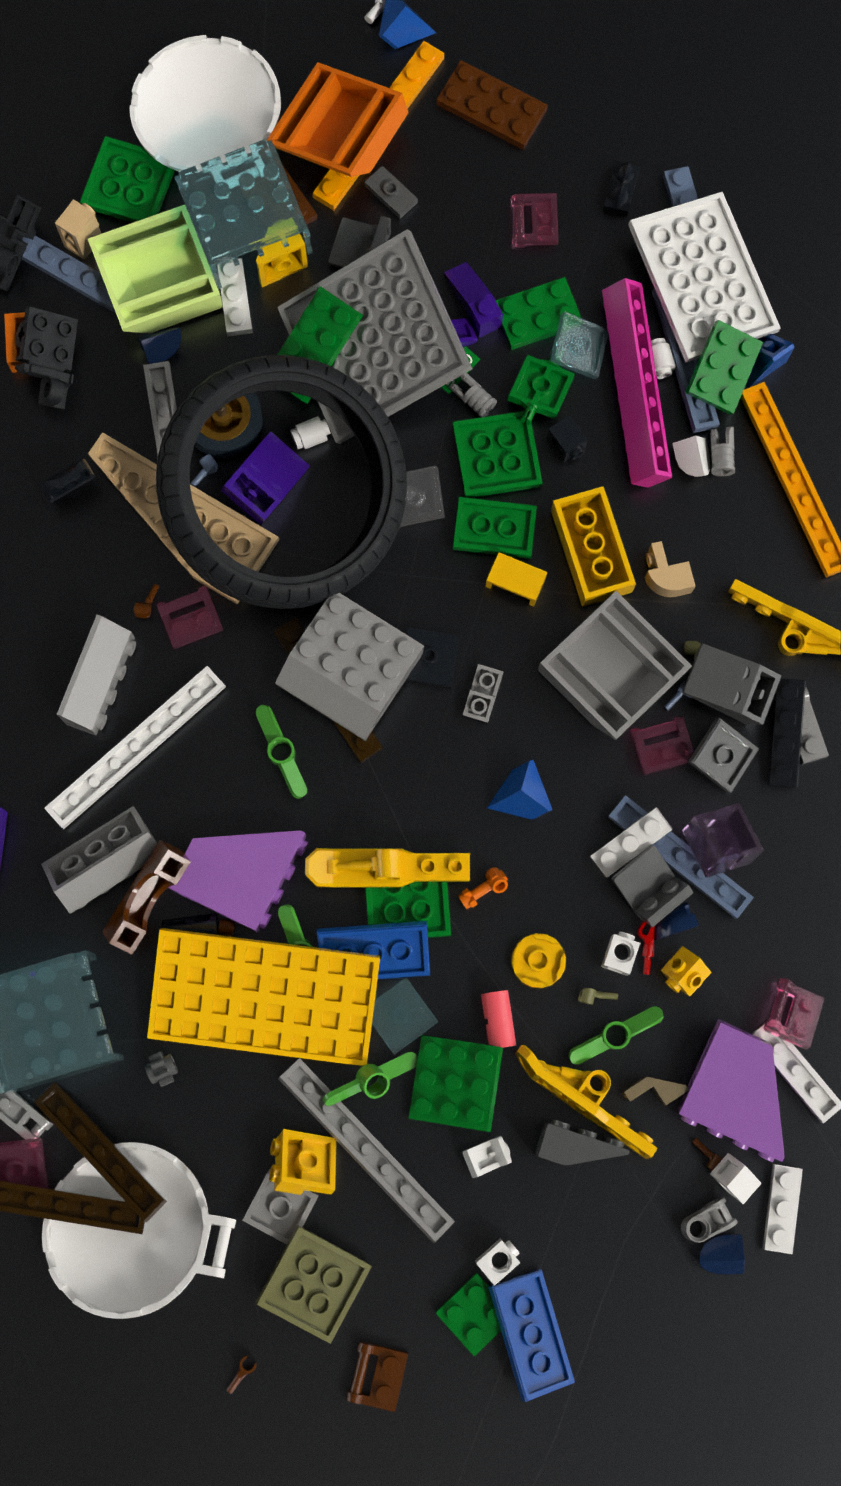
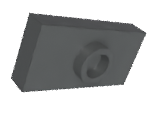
M383 166L364 182L365 187L399 219L418 203V198Z

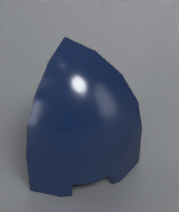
M179 327L161 330L138 338L141 349L145 352L148 364L165 361L175 354L181 342V330Z
M687 902L681 903L655 925L654 941L699 926L695 914L690 913Z
M742 1234L722 1235L714 1237L705 1243L700 1252L699 1262L701 1267L715 1274H744L745 1255Z

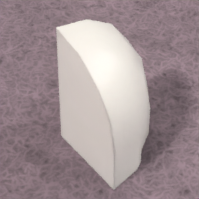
M693 436L672 443L677 463L686 474L694 477L709 474L710 456L706 438Z

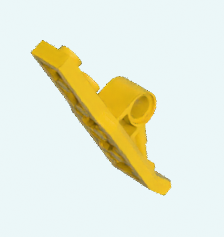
M737 579L734 580L728 593L732 594L731 598L744 605L748 602L756 606L755 610L758 613L767 617L771 614L787 623L778 642V648L781 653L786 656L802 653L841 655V631ZM791 636L797 639V649L787 647L785 643L786 637Z
M316 848L305 858V875L316 887L331 888L404 887L413 882H470V853H412L402 848Z
M521 1045L515 1052L516 1057L533 1081L616 1139L624 1142L626 1146L643 1158L649 1159L653 1157L658 1148L652 1144V1138L641 1131L637 1134L629 1128L630 1123L619 1115L613 1117L599 1106L611 1086V1079L606 1072L602 1070L585 1072L564 1066L549 1065L542 1060H538L526 1045ZM592 1077H597L601 1080L602 1088L600 1091H596L591 1087L590 1080Z

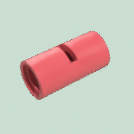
M508 990L481 994L484 1018L488 1019V1024H486L488 1045L502 1048L517 1046Z

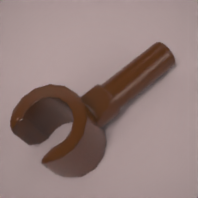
M153 584L145 599V603H135V617H150L151 604L159 589V585Z
M220 920L218 933L233 937L236 928L235 923L232 920Z
M696 1138L692 1143L706 1157L710 1158L706 1167L713 1171L723 1158L713 1153Z
M248 1356L240 1360V1369L226 1389L228 1393L232 1394L246 1374H250L256 1369L255 1362L251 1370H244L242 1363Z

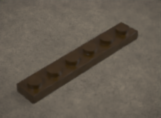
M295 617L273 632L289 655L305 630ZM333 721L360 763L383 749L373 732L364 741Z
M54 1082L34 1102L144 1222H148L167 1202L59 1084Z
M0 1181V1211L143 1234L145 1222L124 1201Z

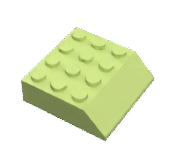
M185 205L88 238L124 332L153 333L223 308L219 290Z

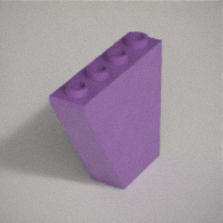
M302 831L193 838L185 853L191 863L177 885H172L168 888L258 933L260 928L265 929L271 918V914L268 912L272 904L277 905L284 892L280 888L285 879L288 881L291 879L296 869L293 863L297 855L302 856L308 845V841L305 840L307 837L306 833Z
M718 1019L687 1086L689 1091L684 1093L677 1108L678 1113L682 1115L681 1120L693 1126H696L697 1123L708 1127L706 1131L716 1137L722 1138L725 1135L732 1138L734 1145L744 1150H748L751 1147L759 1151L758 1155L770 1162H773L774 1159L783 1162L785 1155L773 1046L762 1038Z

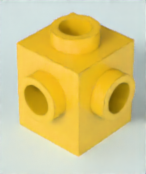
M683 946L661 969L668 979L665 983L676 993H679L681 990L689 997L712 973L700 957Z

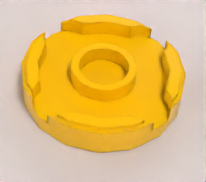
M535 933L526 936L517 943L512 953L511 965L514 974L523 984L532 988H544L553 985L561 978L566 966V956L560 943L555 938L547 934Z

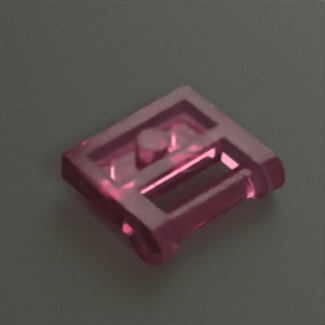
M557 193L515 194L511 196V206L514 207V236L512 237V245L516 248H523L527 245H558ZM524 206H531L532 234H525Z
M206 585L200 587L197 592L171 602L164 603L163 601L156 604L174 649L223 631ZM204 601L206 607L171 620L169 613Z
M682 716L674 717L673 721L641 730L639 728L630 730L644 775L688 764L690 757L694 753ZM677 731L679 736L645 746L643 741L644 739Z
M780 978L776 985L778 991L771 1015L765 1021L764 1030L807 1050L812 1044L824 998L794 985L788 979ZM790 996L793 1000L784 1027L780 1020L787 997Z

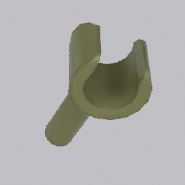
M686 641L684 643V654L693 655L694 661L700 643L698 641Z
M583 988L580 991L578 1001L593 1005L595 997L617 1000L618 993Z

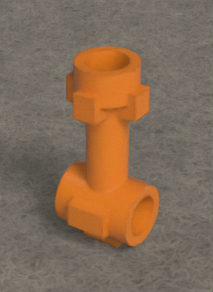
M490 868L485 874V882L471 891L468 888L462 891V894L458 897L466 909L476 906L478 904L476 900L492 889L495 893H502L507 889L508 879L502 870Z

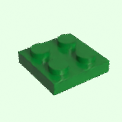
M477 1272L435 1312L473 1356L478 1354L501 1331L489 1286Z

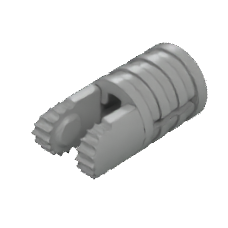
M468 373L461 375V379L468 383L471 388L465 393L457 384L452 383L449 389L464 403L473 408L480 417L487 416L496 406L497 400L481 388V385Z
M732 426L726 427V443L719 444L717 429H711V471L715 476H729L735 473L734 427Z

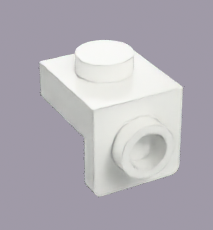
M501 1136L487 1140L462 1152L472 1178L479 1177L498 1167L512 1163L510 1149Z

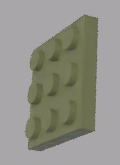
M297 1225L255 1303L331 1344L372 1266L368 1262Z

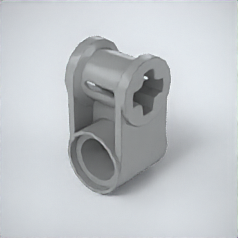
M720 1197L684 1218L681 1223V1232L686 1239L700 1243L732 1228L738 1222L729 1213L725 1205V1197ZM694 1221H699L702 1230L698 1236L694 1237L690 1233V1226Z

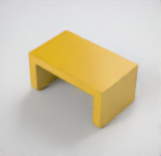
M499 552L488 575L485 587L491 588L492 584L529 599V605L534 607L548 572Z

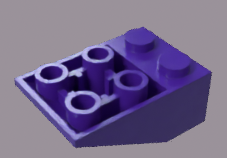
M270 431L222 487L221 491L261 525L310 465Z

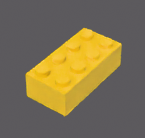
M604 486L553 500L551 513L582 607L605 601L615 591L621 596L632 593L636 582Z

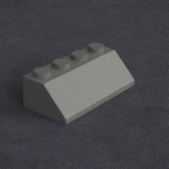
M96 615L57 712V715L66 725L93 735H97L98 730H102L106 724V710L108 705H112L117 695L115 687L118 680L122 681L127 669L125 662L128 656L133 655L136 647L135 637L131 631L100 615Z
M132 806L41 865L53 892L71 914L140 870L158 843L136 808Z

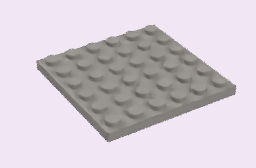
M408 229L277 307L289 335L320 286L363 314L360 322L331 367L341 371L360 384L377 401L387 417L473 369L412 232ZM318 402L336 443L341 444L355 436L348 425L336 413Z

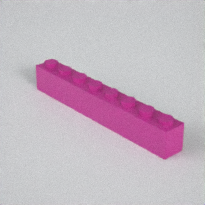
M624 278L602 290L603 305L607 319V330L611 345L614 377L618 391V403L621 411L631 483L649 488L672 478L643 287L640 282Z

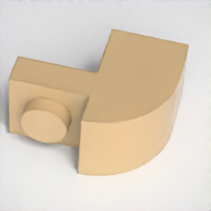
M662 541L651 543L648 553H646L647 565L649 568H653L648 570L645 576V581L649 588L656 594L664 597H677L692 593L695 588V582L689 561L668 566Z

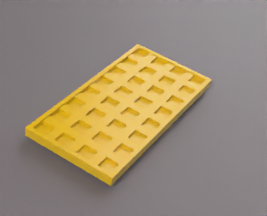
M161 928L159 930L147 1038L364 1066L368 1062L380 956Z

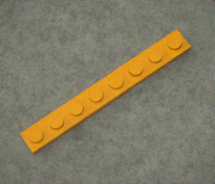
M425 41L422 42L390 86V89L403 94L407 109L444 60V53ZM330 169L314 190L313 198L334 211L359 175L349 177Z
M765 382L743 390L740 398L825 577L827 578L841 572V541Z

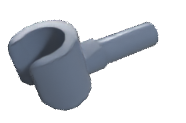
M210 454L200 460L203 469L192 480L190 485L196 487L207 474L209 475L217 471L218 464Z
M686 680L680 685L675 695L663 706L666 710H669L684 694L682 691Z

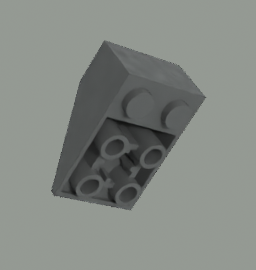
M701 643L682 693L746 725H763L782 675L758 663Z
M552 1119L550 1124L543 1123L534 1153L538 1157L567 1166L629 1155L630 1150L623 1148L624 1142L605 1137L603 1142L596 1139L597 1133L578 1128L576 1133L569 1130L570 1124Z

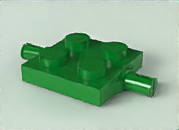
M553 349L548 360L537 359L527 355L507 400L525 408L520 419L522 423L526 421L527 425L531 424L535 413L556 419L575 376V373L567 371L558 365L559 359L562 356L560 350L557 352V349Z

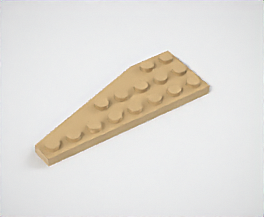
M102 432L88 453L90 458L193 579L238 604L239 600L224 594L203 580L185 562L174 546L163 523L156 492L157 464ZM190 485L195 510L208 535L235 561L259 572L278 543L279 537Z

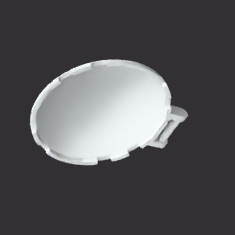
M206 35L193 36L174 42L156 53L148 61L149 65L142 74H138L132 88L130 118L135 134L144 149L158 162L176 171L196 175L211 174L222 197L229 194L230 190L258 177L261 179L267 177L268 172L258 152L267 144L266 140L277 125L281 110L279 85L267 61L256 50L252 51L243 46L240 41L224 36L221 39L207 38ZM252 160L254 168L226 181L223 180L221 174Z
M135 1142L114 1145L167 1200L148 1222H145L143 1234L45 1218L43 1220L42 1247L43 1252L46 1254L49 1266L48 1271L59 1290H62L76 1306L105 1318L129 1319L150 1314L175 1299L188 1286L196 1273L224 1278L226 1269H223L230 1233L236 1224L235 1219L209 1214L206 1198L198 1180L181 1160L156 1146ZM85 1157L73 1165L74 1168L63 1180H60L55 1188L58 1191L124 1201ZM211 1225L220 1226L212 1266L203 1265Z

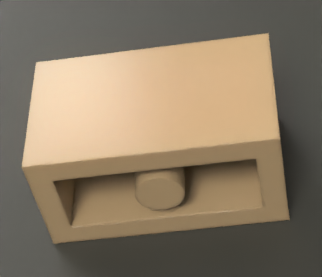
M73 199L55 222L64 247L85 260L92 251L88 238L101 234L100 224L95 217V211L86 203L81 205Z

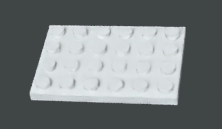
M723 192L630 220L628 226L685 362L700 358L714 322L717 320L756 339L777 333L781 329Z

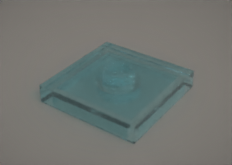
M566 311L563 312L560 316L550 361L592 379L598 378L608 330Z
M404 978L375 1000L372 1025L394 1055L438 1023V1020L407 978Z

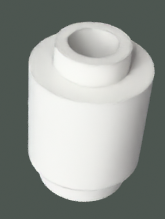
M664 338L651 340L656 376L658 379L667 378L676 369L670 345L666 343Z
M318 416L295 425L294 429L290 430L297 449H308L328 441L326 435L331 434L326 420H320Z

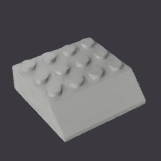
M615 591L540 663L538 671L594 727L616 740L674 685L692 665Z
M341 593L334 594L326 599L290 652L275 684L366 741L421 658L424 645Z

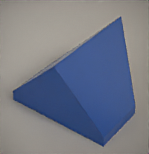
M385 0L379 37L394 49L436 33L404 1Z
M773 334L759 338L758 340L762 341L763 344L747 380L746 387H752L785 364L794 349L793 343Z
M530 760L511 771L487 809L531 820L553 810L534 760Z

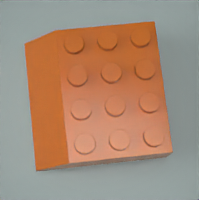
M317 62L266 140V143L269 146L349 177H354L372 171L409 112L401 92Z

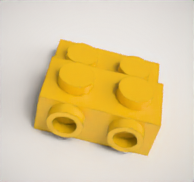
M283 1129L279 1136L273 1139L270 1149L271 1155L275 1156V1164L271 1166L269 1174L270 1182H274V1191L301 1195L306 1190L332 1195L335 1191L336 1140L332 1137Z

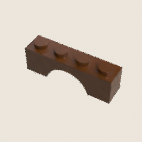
M161 839L159 840L102 931L109 944L130 954L134 953L147 932L148 918L155 902L168 887L177 885L191 863L183 851Z

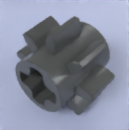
M159 1051L148 1056L150 1063L144 1065L150 1082L152 1084L159 1082L161 1087L174 1082L172 1075L179 1072L172 1055L164 1056L163 1052Z

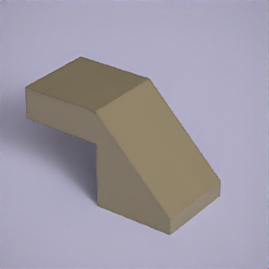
M643 1077L621 1093L626 1101L631 1102L651 1088L660 1103L667 1105L689 1091L686 1085Z

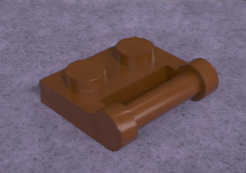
M358 1341L357 1351H359L351 1389L347 1391L345 1400L351 1403L395 1412L408 1352ZM370 1354L378 1356L369 1395L361 1392Z

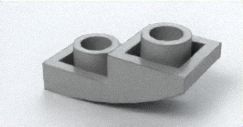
M478 664L464 708V716L488 723L504 671Z

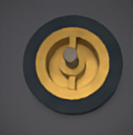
M252 393L237 398L217 410L204 423L194 446L203 454H210L213 458L218 459L234 458L251 449L257 442L263 426L261 407L256 394Z

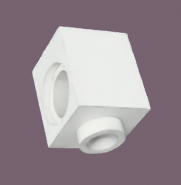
M619 932L618 935L613 934L601 967L625 976L630 975L640 945L639 942L634 941L635 936L625 932ZM617 945H623L627 948L628 957L625 960H620L615 956L614 950Z
M729 1153L710 1173L729 1194L742 1204L761 1185V1182L755 1175Z
M500 1238L479 1256L475 1262L495 1286L520 1264L516 1258L520 1253L510 1240L504 1243ZM497 1252H503L507 1255V1263L503 1267H495L492 1264V1257Z

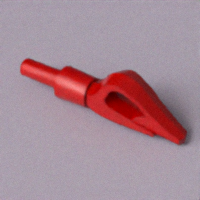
M643 922L638 928V936L644 941L642 956H644L643 974L650 975L651 957H654L655 926H650L649 932L646 935L642 930L647 923Z

